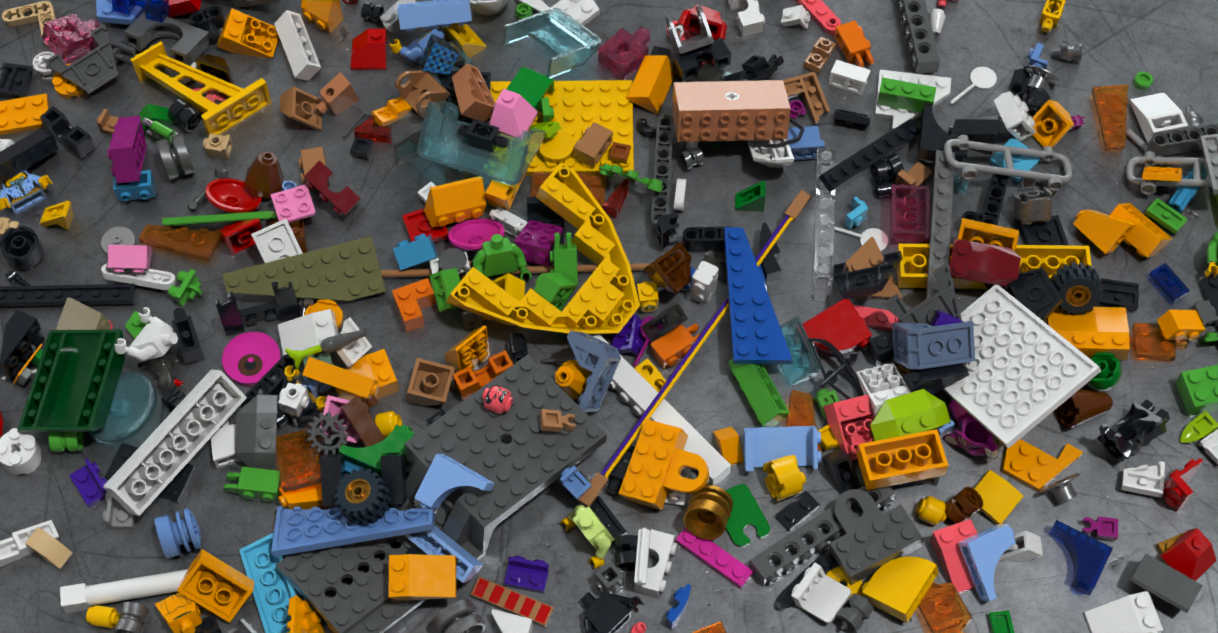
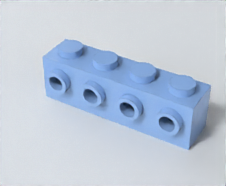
M432 0L399 4L397 8L400 30L405 29V31H414L419 27L431 29L435 25L448 27L451 26V23L465 25L472 21L470 0Z

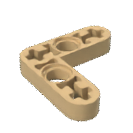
M48 1L7 9L2 13L4 24L8 27L39 21L41 36L44 43L48 46H54L60 40L55 11L52 4ZM28 11L33 12L30 16H24ZM52 21L51 25L44 26L45 22ZM48 32L52 33V38L49 37Z

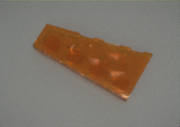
M146 225L139 237V243L209 262L222 237L220 229H217L215 232L208 231L205 228L189 230L188 227L171 229V226Z

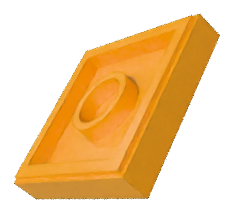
M1145 166L1142 180L1181 182L1182 169Z

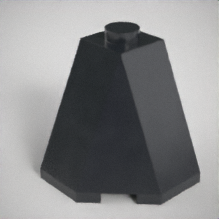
M998 115L955 119L954 126L950 125L948 134L956 138L960 135H967L969 141L995 144L1002 118ZM968 148L969 150L977 151V152H980V153H984V154H988V155H991V154H992V151H985V150H977V149H970V148Z

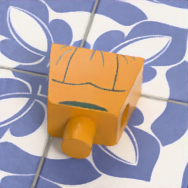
M179 592L155 603L162 619L173 633H195V627L202 623L200 605Z

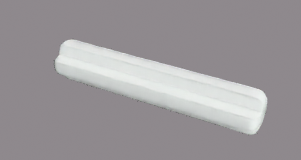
M646 528L638 530L634 583L639 586L645 585L647 581L650 530Z

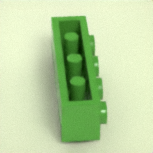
M733 358L728 361L732 374L738 380L740 389L745 393L749 405L755 411L757 420L762 426L775 427L790 414L763 364H733Z

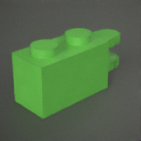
M571 232L566 234L567 244H559L560 235L555 233L554 251H550V262H554V269H551V273L560 272L578 286L577 244H571Z
M242 467L241 473L229 472L226 475L228 480L237 481L238 485L225 484L223 490L239 493L240 497L247 500L258 498L266 502L279 501V488L284 484V476L282 471Z

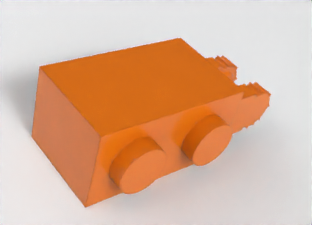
M855 20L836 26L834 38L848 63L855 62L857 66L863 68L864 62L862 59H865L869 66L873 65L874 59L870 52L871 44L868 39L866 40L862 27L858 26Z
M696 323L688 328H685L682 324L652 342L650 344V353L663 369L668 366H674L679 359L688 353L700 334L695 337L691 335L697 332L700 327Z

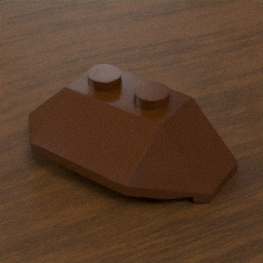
M680 242L644 269L648 278L656 285L675 294L691 281L690 263L692 257Z

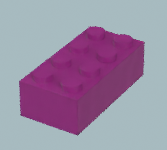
M141 116L118 118L117 125H114L115 132L112 133L110 148L107 150L108 158L113 163L111 166L112 176L116 177L117 183L140 181L147 152Z

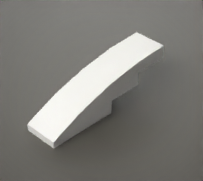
M52 520L12 533L11 538L0 541V567L35 552L27 547L25 542L37 527L58 539L59 535Z

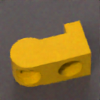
M648 358L634 368L658 393L667 382Z

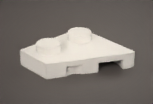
M351 317L344 321L341 334L360 330ZM362 337L338 349L336 352L347 367H350L372 346L365 337Z
M1158 462L1157 465L1149 467L1148 465H1142L1138 468L1124 469L1122 472L1121 490L1161 498L1164 490L1165 462Z

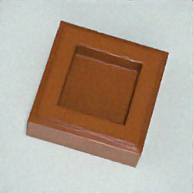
M613 142L609 161L627 164L631 145Z

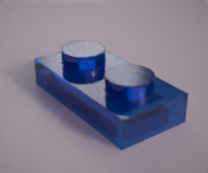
M1166 263L1152 270L1149 274L1173 303L1190 292L1187 286Z

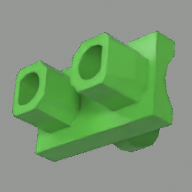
M190 269L189 272L180 271L177 275V282L181 283L180 288L172 285L168 290L169 297L176 300L178 306L184 307L188 299L193 300L195 296H202L203 292L200 289L202 284L198 282L199 278L195 275L196 270Z

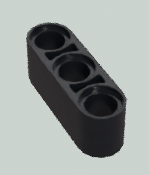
M688 227L683 231L682 244L689 252L725 251L724 227Z

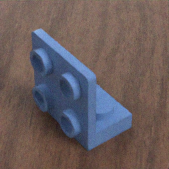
M818 126L804 127L801 139L789 144L794 160L823 158L825 144L824 140H820ZM798 127L789 128L787 141L798 137L800 132Z

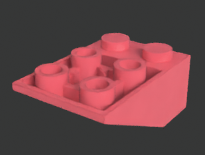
M868 394L824 406L828 425L841 450L850 455L851 461L857 459L856 453L859 444L874 441L870 427L871 422L874 420V414Z

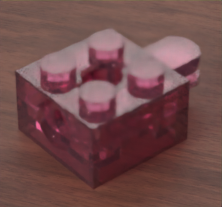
M74 13L45 22L42 39L56 54L59 53L61 58L66 60L93 50L95 39L90 32L100 27L101 24L94 19L83 22Z
M640 27L631 35L625 29H620L598 48V62L621 80H626L639 69L644 56L648 55V47L646 45L650 42L649 30Z

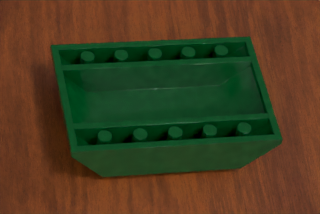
M121 329L50 330L17 428L18 432H93L105 426L125 361V353L117 354L114 344H117V339H123V331Z

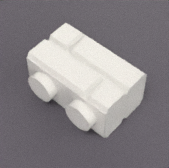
M706 261L700 263L698 270L692 276L691 296L694 300L704 303L710 301L712 294L717 289L718 267Z

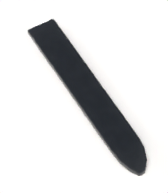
M830 546L781 592L776 600V608L778 610H787L796 605L791 596L792 590L795 585L802 581L805 571L812 567L814 562L822 567L825 575L838 564L830 551Z

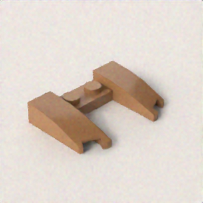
M815 72L783 80L788 99L801 95L815 124L820 121L819 117L824 112L827 114L830 112Z

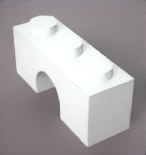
M727 0L731 10L736 8L745 10L737 14V25L742 37L762 32L765 18L759 12L757 0Z
M651 529L648 556L655 558L658 564L655 567L647 568L646 584L642 586L635 584L634 592L658 598L660 592L664 593L667 582L664 580L665 573L669 574L672 562L669 561L670 556L675 555L677 543H674L675 535Z

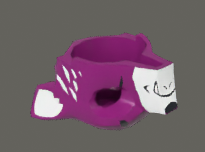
M960 418L957 420L959 430H954L953 434L948 433L943 437L944 441L962 448L973 456L987 455L992 460L997 457L998 447L992 439L993 434L975 418Z

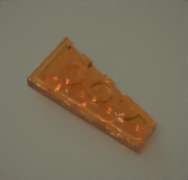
M1129 84L1092 88V95L1106 151L1124 150L1126 146L1127 93Z

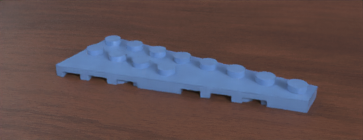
M283 506L277 507L271 552L274 557L434 530L435 513L433 509L410 508V510L399 511L396 508H390L389 511L383 512L384 516L382 518L380 516L377 518V522L373 523L371 521L370 525L366 526L362 523L360 526L346 519L337 507L321 510L319 507L301 509V507L295 506L294 509H284Z

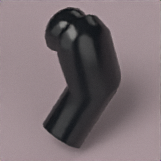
M645 118L638 119L637 129L646 136H656L657 126L650 127Z

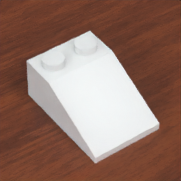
M331 309L311 313L278 324L283 356L287 354L285 348L301 351L319 345L327 337L339 335L335 313Z
M1148 591L1128 595L1084 612L1091 633H1161L1163 631Z

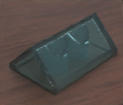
M799 316L780 326L792 358L791 364H780L789 386L814 378L821 371L812 345L808 341L807 333Z

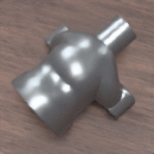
M1063 39L1060 50H1052V57H1060L1068 61L1071 59L1081 61L1082 43L1069 46L1070 41Z
M1188 105L1185 107L1186 114L1184 117L1188 124L1187 128L1202 126L1204 124L1203 118L1194 112L1193 106Z

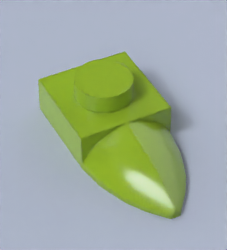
M541 122L531 126V130L537 134L538 138L546 139L553 138L556 132L561 129L559 122Z
M1205 410L1185 427L1180 442L1190 443L1201 438L1204 439L1218 429V423Z

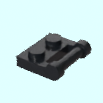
M3 63L0 74V98L24 97L34 71L32 66ZM11 73L6 88H3L8 74Z

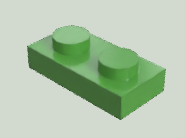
M1158 198L1145 211L1146 215L1175 235L1188 221L1186 217Z

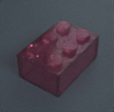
M892 185L889 195V243L897 245L928 244L930 237L929 186Z

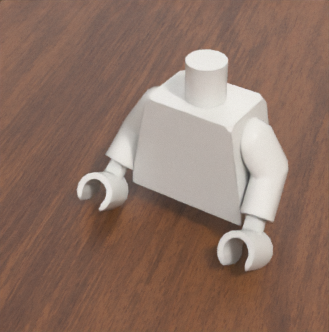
M147 307L143 308L144 314H138L141 322H150V324H146L129 347L126 346L125 339H117V344H114L117 354H124L126 352L128 353L127 355L136 358L138 362H144L165 355L171 345L177 343L178 337L173 332L172 327L156 316L152 317L150 309Z

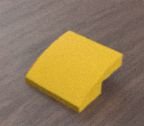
M988 470L973 488L980 494L983 500V507L978 512H984L996 525L1002 524L1024 497L1014 486L991 470Z

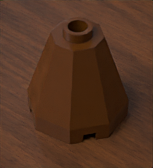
M264 151L258 154L248 168L244 186L246 189H250V193L253 196L269 199L271 194L281 192L284 176L277 156L272 152Z

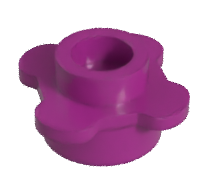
M794 100L790 102V117L792 119L806 114V109L803 108L804 106L801 101Z
M1080 115L1072 116L1071 119L1074 126L1070 130L1083 127V120L1086 117H1080Z

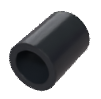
M894 183L876 185L877 197L895 195Z

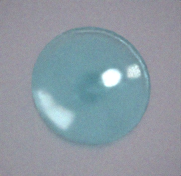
M137 372L121 373L106 425L88 433L94 439L103 443L120 442L138 433L151 419L156 408L157 392L152 382L146 376Z

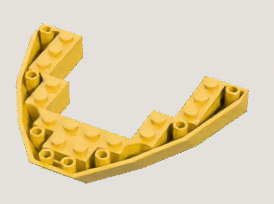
M561 162L540 186L535 197L578 229L571 240V244H577V250L598 265L561 312L531 288L519 302L474 267L471 268L450 293L446 303L505 325L567 334L570 331L584 332L586 334L619 333L640 307L630 263L609 216L578 174Z

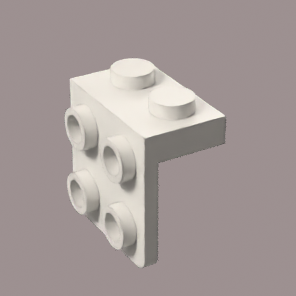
M814 562L812 567L805 571L802 581L795 585L791 596L798 607L823 622L830 624L851 596V590L825 575L822 567Z

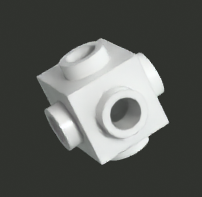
M288 382L286 388H283L279 395L278 404L280 410L299 417L303 408H306L310 401L307 389L301 384L296 383L294 385Z

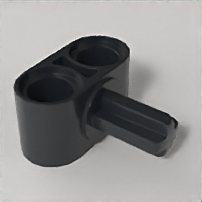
M210 6L196 11L189 17L192 26L208 31L211 40H218L220 37L218 29L223 27L225 21L222 9L219 6Z

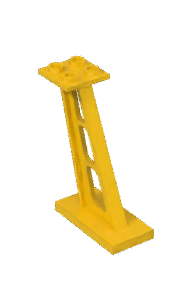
M161 41L130 59L140 83L147 78H151L204 112L201 117L208 137L210 133L222 135L272 103L267 83L263 78L245 89L168 57ZM166 67L179 73V75L171 78L160 70ZM182 78H190L205 85V87L199 91H193L178 81ZM209 90H215L230 98L217 105L203 97L202 94Z

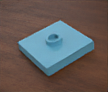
M1014 137L1004 145L1029 149ZM996 152L990 158L989 163L995 167L1006 168L1003 153ZM1011 154L1014 169L1031 171L1041 161V158ZM1009 176L1017 183H1019L1023 179L1020 177Z

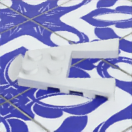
M514 0L516 3H527L531 7V11L535 10L541 13V16L554 20L556 24L573 33L600 14V9L594 0H560L551 8L542 0Z

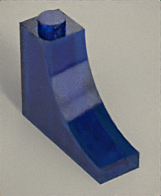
M1056 520L1049 534L1058 539L1071 556L1074 566L1071 587L1081 594L1090 596L1113 547Z

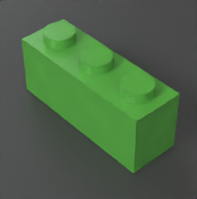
M882 77L877 105L922 113L925 103L932 104L933 107L937 87Z

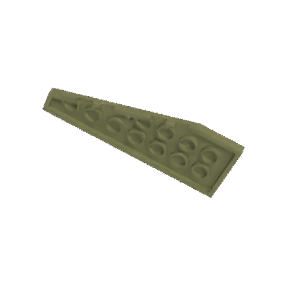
M372 236L222 274L227 293L275 296L271 282H278V288H288V283L292 282L297 298L351 301L386 292Z

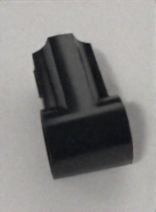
M1022 68L1014 71L1008 87V91L1014 96L1018 95L1021 101L1030 75L1026 69Z

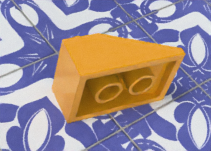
M302 0L301 2L303 18L307 22L314 23L322 31L325 30L331 33L343 21L340 0Z
M385 349L365 355L350 367L345 368L348 371L379 381V391L375 396L376 399L399 392L398 382ZM335 387L341 399L351 401L359 396ZM359 396L362 402L368 400V398Z
M389 555V598L394 601L456 598V556Z

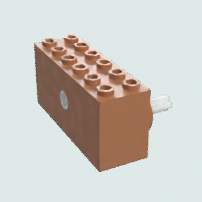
M783 80L674 82L672 116L677 142H687L686 151H691L697 147L700 141L788 139L791 108Z

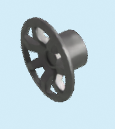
M1025 65L1023 67L1031 76L1026 85L1029 90L1035 88L1045 89L1047 84L1057 86L1060 83L1057 76L1044 68L1034 65Z
M1080 473L1059 480L1055 484L1041 489L1039 493L1049 490L1053 491L1058 504L1064 503L1077 496L1071 481L1079 476Z

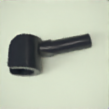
M15 270L5 274L6 279L11 284L17 281L24 286H32L19 277Z

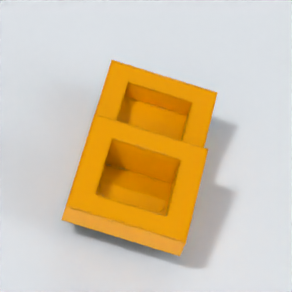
M400 96L389 100L385 107L372 111L371 117L383 128L405 116L412 110V107Z

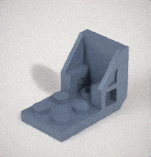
M971 321L939 326L923 323H892L894 361L909 369H925L975 361L974 327Z
M570 331L567 339L579 366L593 372L587 378V387L579 397L578 406L584 412H598L621 360L618 348L584 332Z

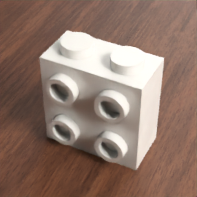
M1008 91L994 99L1006 129L1021 142L1036 133L1034 129L1036 124L1033 118L1027 114L1029 109L1018 95L1014 96Z

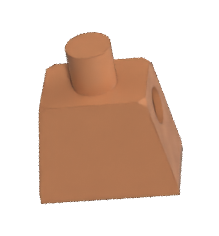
M340 72L320 90L319 93L323 101L315 107L321 114L330 109L335 115H338L357 103L359 98L351 83Z

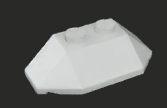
M787 139L756 141L759 143L779 144L787 141ZM746 140L755 162L770 168L790 166L794 162L789 144L778 148L757 146L751 140Z

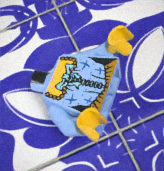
M21 171L2 183L0 211L8 207L12 208L16 215L46 199L47 197L43 189L45 190L49 184L52 185V181L48 175L40 177L35 174L29 175L27 171Z

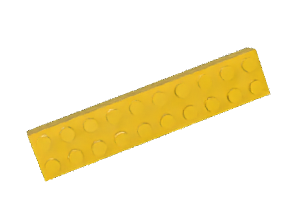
M930 244L898 245L897 252L901 251L903 257L897 267L898 288H927ZM950 244L949 249V266L951 261L953 244ZM1016 245L1015 253L1021 256L1019 273L1044 268L1050 280H1053L1052 276L1057 274L1059 268L1063 269V265L1067 264L1070 266L1073 262L1079 265L1081 262L1084 263V266L1088 264L1092 267L1089 246ZM952 278L954 289H987L985 284L981 282Z

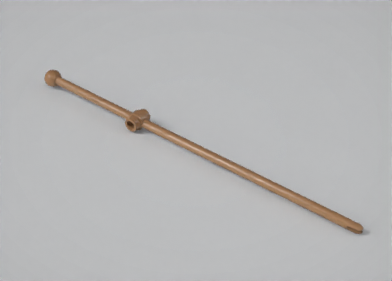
M469 261L470 269L473 267V262ZM651 263L630 264L631 271H645L644 268ZM577 265L578 272H594L598 265ZM526 266V268L530 270L531 274L551 273V269H554V266ZM518 267V271H513V272H508V273H509V274H519L520 271H521V269H520V267ZM381 270L382 277H421L431 275L432 270ZM466 272L459 273V276H461L462 279L466 275Z

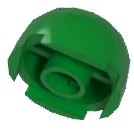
M1108 352L1093 354V358L1090 359L1100 367L1101 372L1086 384L1098 391L1112 389L1118 384L1122 376L1119 359L1115 358L1114 354Z

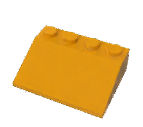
M1057 307L1047 318V325L1089 359L1093 358V354L1099 352L1112 353L1119 360L1128 359L1130 345L1126 308L1093 307L1094 310L1091 312L1088 310L1086 314L1078 313V315H1073L1072 312L1066 314L1065 310L1061 311Z

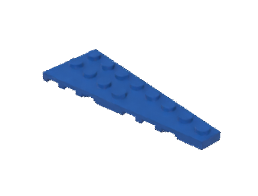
M724 227L733 364H791V354L744 228Z

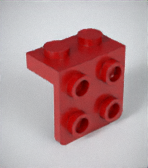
M1201 458L1196 461L1192 459L1185 464L1183 470L1179 471L1177 469L1169 475L1170 479L1164 483L1165 488L1162 496L1165 498L1166 503L1174 508L1176 512L1185 506L1193 494V490L1187 485L1186 481L1196 474L1204 462Z

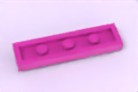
M686 527L676 538L678 545L740 589L743 588L753 575L754 571L711 540L694 536Z

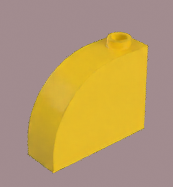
M908 556L893 559L882 565L869 582H865L862 587L863 597H867V601L872 606L908 623L939 574L937 564L920 557Z

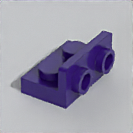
M637 314L629 319L619 333H614L612 346L618 348L619 354L632 352L637 357L643 346V336L640 330L642 320Z
M87 458L84 460L87 465L71 473L69 476L87 506L91 508L105 499L107 491L103 486L107 481L104 477L100 479L98 474L101 471L95 462L91 464Z
M522 556L509 557L504 586L544 594L549 575V564L539 559L534 561L526 560Z

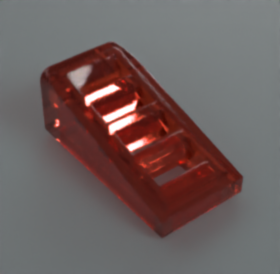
M624 179L603 204V210L611 218H618L630 190L629 179Z

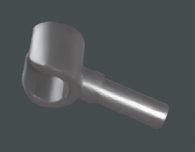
M302 298L299 300L298 304L302 311L301 317L304 316L308 306L313 305L312 298Z

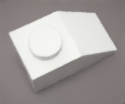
M1028 531L1015 534L1014 540L1016 543L1002 554L998 562H1024L1043 556L1040 536Z
M492 609V620L500 633L532 632V619Z

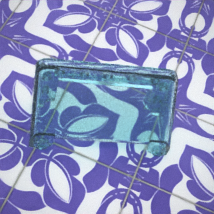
M446 101L428 102L417 146V152L421 158L507 185H516L521 182L543 142L545 131L534 128L528 131L523 130L522 134L518 137L500 133V135L508 138V146L506 148L496 146L492 153L469 146L467 144V137H463L458 133L460 125L470 126L471 124L458 120L459 109L455 104Z

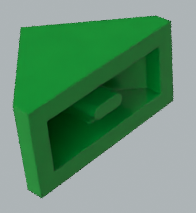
M147 104L137 115L141 116V120L147 118L153 122L158 121L165 126L174 124V121L168 116L169 108ZM142 123L144 134H146V130L150 127Z
M761 181L736 193L735 210L764 212L766 182Z

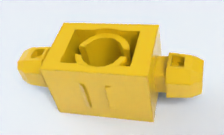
M1066 0L1046 1L1039 22L1042 25L1043 32L1048 33L1052 28L1056 29Z

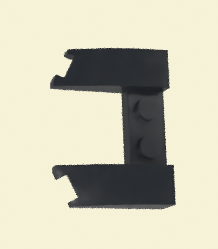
M271 282L276 301L241 310L238 308L233 292L227 294L229 301H224L221 304L219 300H215L226 337L245 332L244 325H254L257 322L274 320L280 316L283 323L301 317L292 282L288 283V288H278V282Z

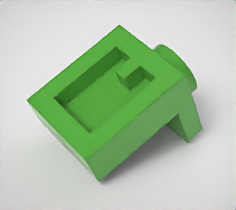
M824 388L817 391V396L812 399L813 402L817 401L824 419H827L824 406L839 402V398L835 389L828 390Z

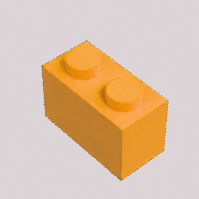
M1168 310L1157 319L1166 340L1193 341L1198 339L1200 334L1206 330L1196 310Z

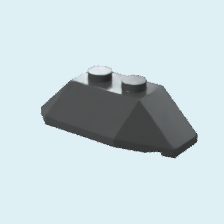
M257 395L236 413L235 454L247 467L275 470L278 395Z

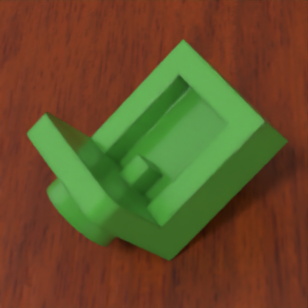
M549 97L542 98L537 105V111H542L543 122H551V118H554V110L549 105Z

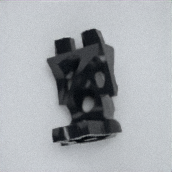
M1147 399L1140 405L1133 402L1127 415L1116 424L1117 432L1108 425L1103 424L1099 427L1101 435L1098 436L1097 440L1114 459L1123 462L1125 459L1128 460L1131 455H1136L1142 446H1148L1153 438L1167 431L1165 424L1170 419L1169 413L1163 409H1160L1156 414L1152 413L1155 410V405ZM1126 435L1133 436L1131 440L1123 439V437Z

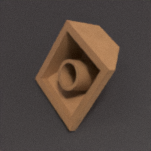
M294 86L280 95V111L318 131L322 130V114L315 107L322 99Z

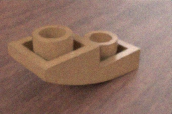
M820 37L813 46L812 52L804 61L803 67L819 74L837 44Z

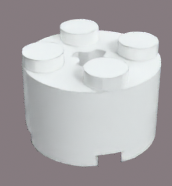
M13 428L0 438V462L10 474H29L41 463V448L31 433L18 432L17 428Z

